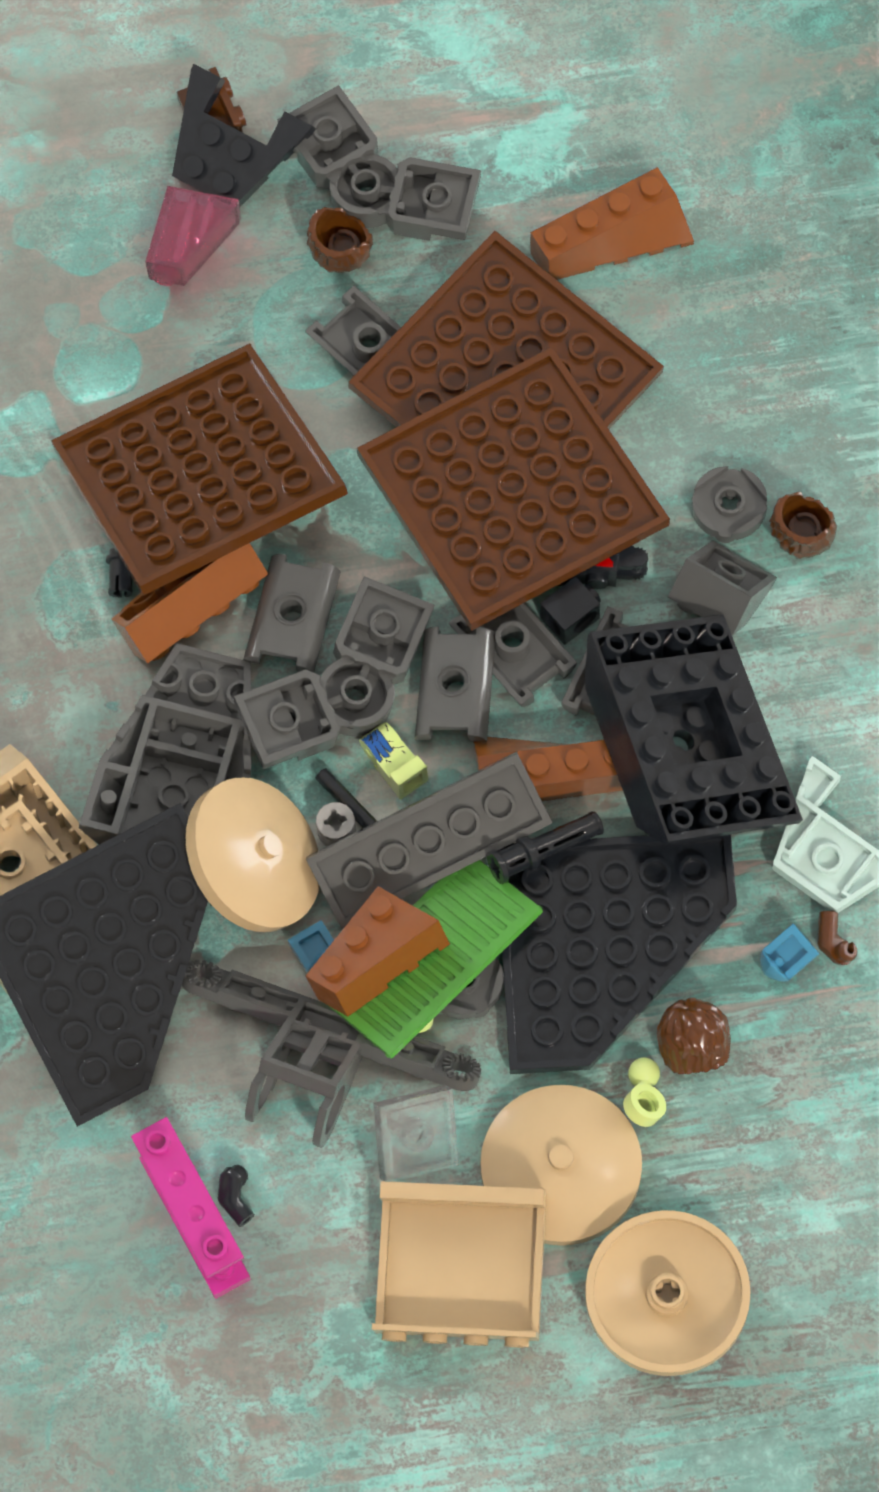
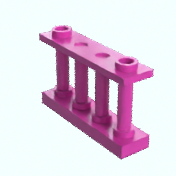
M165 1117L133 1134L131 1138L141 1155L139 1157L140 1162L214 1298L217 1299L250 1281V1275L241 1261L244 1259V1256L169 1119Z

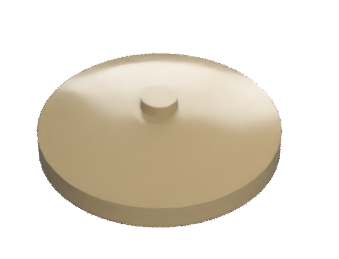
M245 777L223 781L199 797L190 812L187 822L186 850L192 874L209 903L230 922L255 932L277 931L300 920L312 907L319 891V884L306 861V857L317 852L318 847L314 835L299 809L288 797L273 786L260 780Z
M550 1085L528 1091L515 1098L493 1120L486 1133L481 1150V1178L483 1186L543 1188L547 1194L544 1244L574 1245L603 1235L618 1224L626 1215L639 1189L642 1155L637 1135L631 1123L611 1101L594 1091L582 1087Z
M653 1211L623 1222L608 1234L599 1245L587 1272L585 1289L586 1308L592 1327L600 1341L623 1363L653 1375L677 1376L689 1374L713 1364L736 1342L744 1327L749 1311V1275L737 1247L715 1225L703 1218L685 1212Z

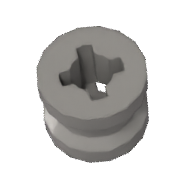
M331 802L326 804L319 810L316 816L317 833L320 841L325 846H329L356 832L353 812L343 803Z

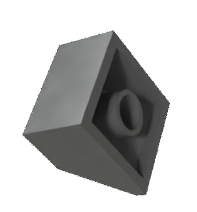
M712 540L685 560L668 598L677 602L678 607L689 614H697L701 617L724 614L730 632L734 635L748 623L774 585L777 577Z

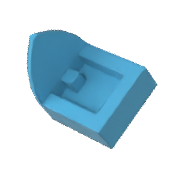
M322 920L289 938L288 945L305 972L308 973L334 939Z
M793 923L761 951L760 964L764 975L780 982H787L819 956L820 953Z

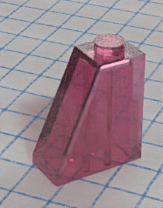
M167 186L145 261L149 279L164 286H171L173 284L185 286L239 225L241 220L239 200Z

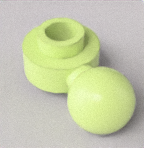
M642 1057L633 1061L629 1067V1080L635 1087L625 1096L623 1107L626 1115L635 1124L650 1127L665 1114L666 1101L660 1091L653 1087L660 1078L659 1066L654 1060Z

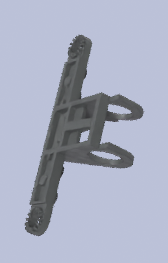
M195 960V963L190 961L182 983V987L187 992L226 1006L230 1010L240 1011L262 1019L266 1023L281 1026L261 1058L258 1073L251 1082L245 1109V1120L249 1122H254L270 1091H273L277 1079L326 1096L319 1107L312 1139L313 1145L320 1148L324 1147L336 1125L363 1057L372 1059L379 1064L405 1071L417 1078H424L458 1091L472 1090L479 1083L481 1065L477 1063L476 1059L471 1060L469 1055L466 1058L462 1053L458 1055L457 1053L445 1050V1046L415 1036L400 1052L390 1059L321 1001L235 970L229 972L220 969L217 965L213 966L212 962L206 964V960H203L202 963L199 960ZM198 977L206 978L205 982L203 979H201V981H198ZM292 1050L304 1053L297 1067L285 1063L287 1056ZM320 1059L339 1066L332 1079L311 1072ZM457 1071L465 1072V1076H463V1073L458 1076L459 1072Z

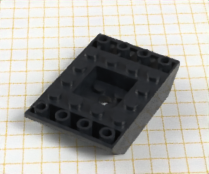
M724 614L591 631L588 634L585 689L637 828L664 845L799 824L803 820ZM673 737L683 739L688 746V750H683L681 747L676 746Z

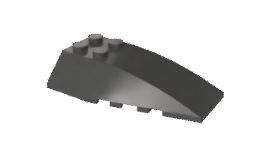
M176 643L153 678L152 685L146 694L141 696L135 705L134 712L116 734L115 741L100 758L79 823V829L96 843L101 844L181 803L189 818L196 801L210 788L232 778H251V741L234 704V696L251 690V662Z

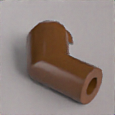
M834 911L819 912L818 948L835 964H849L857 957L858 951L853 942L848 943V941L837 934L838 913Z

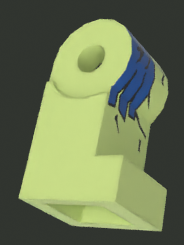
M383 722L359 739L362 749L373 762L375 769L400 800L429 781L426 764L418 755L415 756L387 722Z

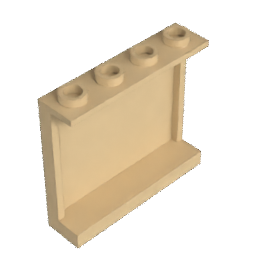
M381 1181V1235L375 1323H372V1330L375 1333H381L383 1341L406 1342L407 1335H422V1342L432 1344H447V1337H463V1344L488 1346V1339H504V1346L529 1348V1341H539L547 1195L543 1188Z

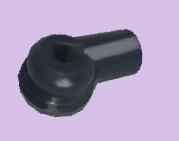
M234 1165L226 1167L220 1174L217 1199L235 1223L242 1227L255 1214L241 1198L242 1186L248 1180V1172L243 1166Z

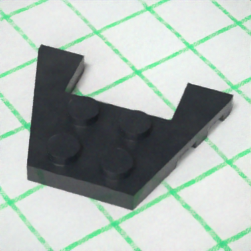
M193 64L172 176L223 204L238 210L269 179L268 175L282 161H286L294 153L293 150L305 138L308 139L315 132L316 128L284 111L267 145L253 139L209 115L225 80Z

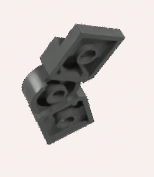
M339 85L289 113L316 128L315 132L308 139L305 138L294 150L297 153L298 162L316 187L330 190L333 208H343L348 215L355 216L361 220L366 229L387 224L394 235L430 241L431 234L460 240L466 239L481 179V170L412 157L398 163L396 168L388 159L378 155L376 135ZM364 187L373 188L372 190L366 192L360 191V189Z
M364 576L335 641L333 654L337 661L330 664L321 677L305 669L234 696V704L262 768L266 769L297 757L298 761L333 748L339 734L364 736L383 722H386L394 701V685L405 680L435 605ZM356 689L361 691L365 698L360 701H354L349 699L345 693L348 690Z

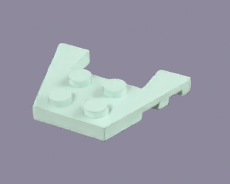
M812 756L796 796V803L803 820L799 824L786 825L772 870L829 911L839 913L879 887V850L819 808L840 782L841 776Z

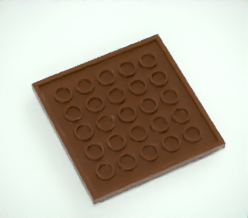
M494 231L348 382V388L394 426L398 427L553 347L601 419L610 429L663 373L664 366L498 232Z
M250 343L51 440L56 454L143 596L348 494L345 483Z
M553 347L357 447L359 459L471 631L655 534L670 524L669 516Z

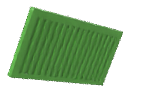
M481 860L440 879L413 904L414 907L439 920L450 945L441 951L438 949L432 951L418 961L419 967L409 973L406 970L387 983L388 989L347 1017L330 1007L379 1048L387 1058L392 1059L543 913L541 906L534 903L509 882L504 884L498 883L492 875L490 868Z

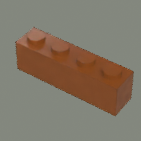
M658 167L530 232V252L533 259L556 280L593 271L595 266L610 262L616 265L628 262V258L645 253L651 256L664 252V248L680 245L682 248L694 244V239L677 195Z
M249 543L144 596L140 593L111 620L135 656L146 663L156 661L164 657L169 652V647L181 638L185 639L194 635L199 630L200 624L208 618L225 612L229 608L231 601L241 594H247L256 589L260 584V580L267 576L268 572Z
M487 737V742L473 741L478 771L517 752L542 801L623 791L604 740L562 744Z

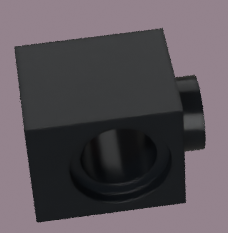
M575 576L540 603V618L558 639L566 645L600 619V596L591 585L586 584L584 586Z

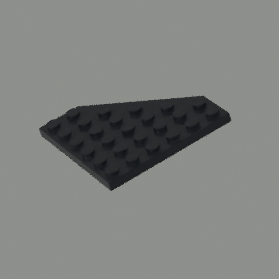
M181 803L0 896V979L77 1127L147 1091L163 1046L208 900L197 885L189 865L186 850L188 816Z
M731 834L664 845L650 835L593 838L541 860L540 866L533 871L526 869L509 877L508 882L534 903L541 906L543 911L502 951L510 1074L590 1070L736 911L737 898ZM512 843V844H510V845H508V846H506V847H504V848H502V849H500V850H498V851H501V850H503V849H505V848H507V847H510V846H512V845H514V844H516V843Z

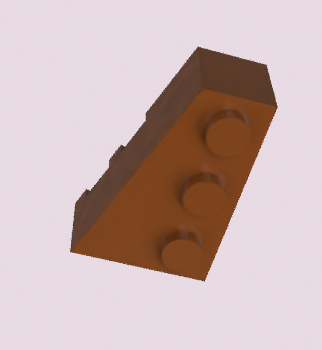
M378 886L305 976L318 1000L348 1017L388 989L387 983L406 970L409 973L419 967L418 961L435 949L443 950L450 943L439 920Z

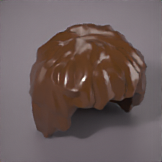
M323 207L322 209H317L316 213L312 214L307 231V246H309L312 251V257L318 262L319 266L330 273L350 272L361 268L362 263L370 257L369 252L373 245V236L365 228L363 222L355 216L348 215L340 207Z
M799 491L780 497L769 520L770 527L772 528L771 535L776 538V542L780 545L781 549L788 552L789 555L795 556L796 559L814 557L829 550L837 530L833 512L829 511L828 507H824L820 500L804 497L802 492Z
M688 998L676 1001L665 1010L657 1026L658 1048L665 1065L673 1073H706L710 1070H716L728 1062L731 1044L730 1027L727 1016L718 1007L701 999Z

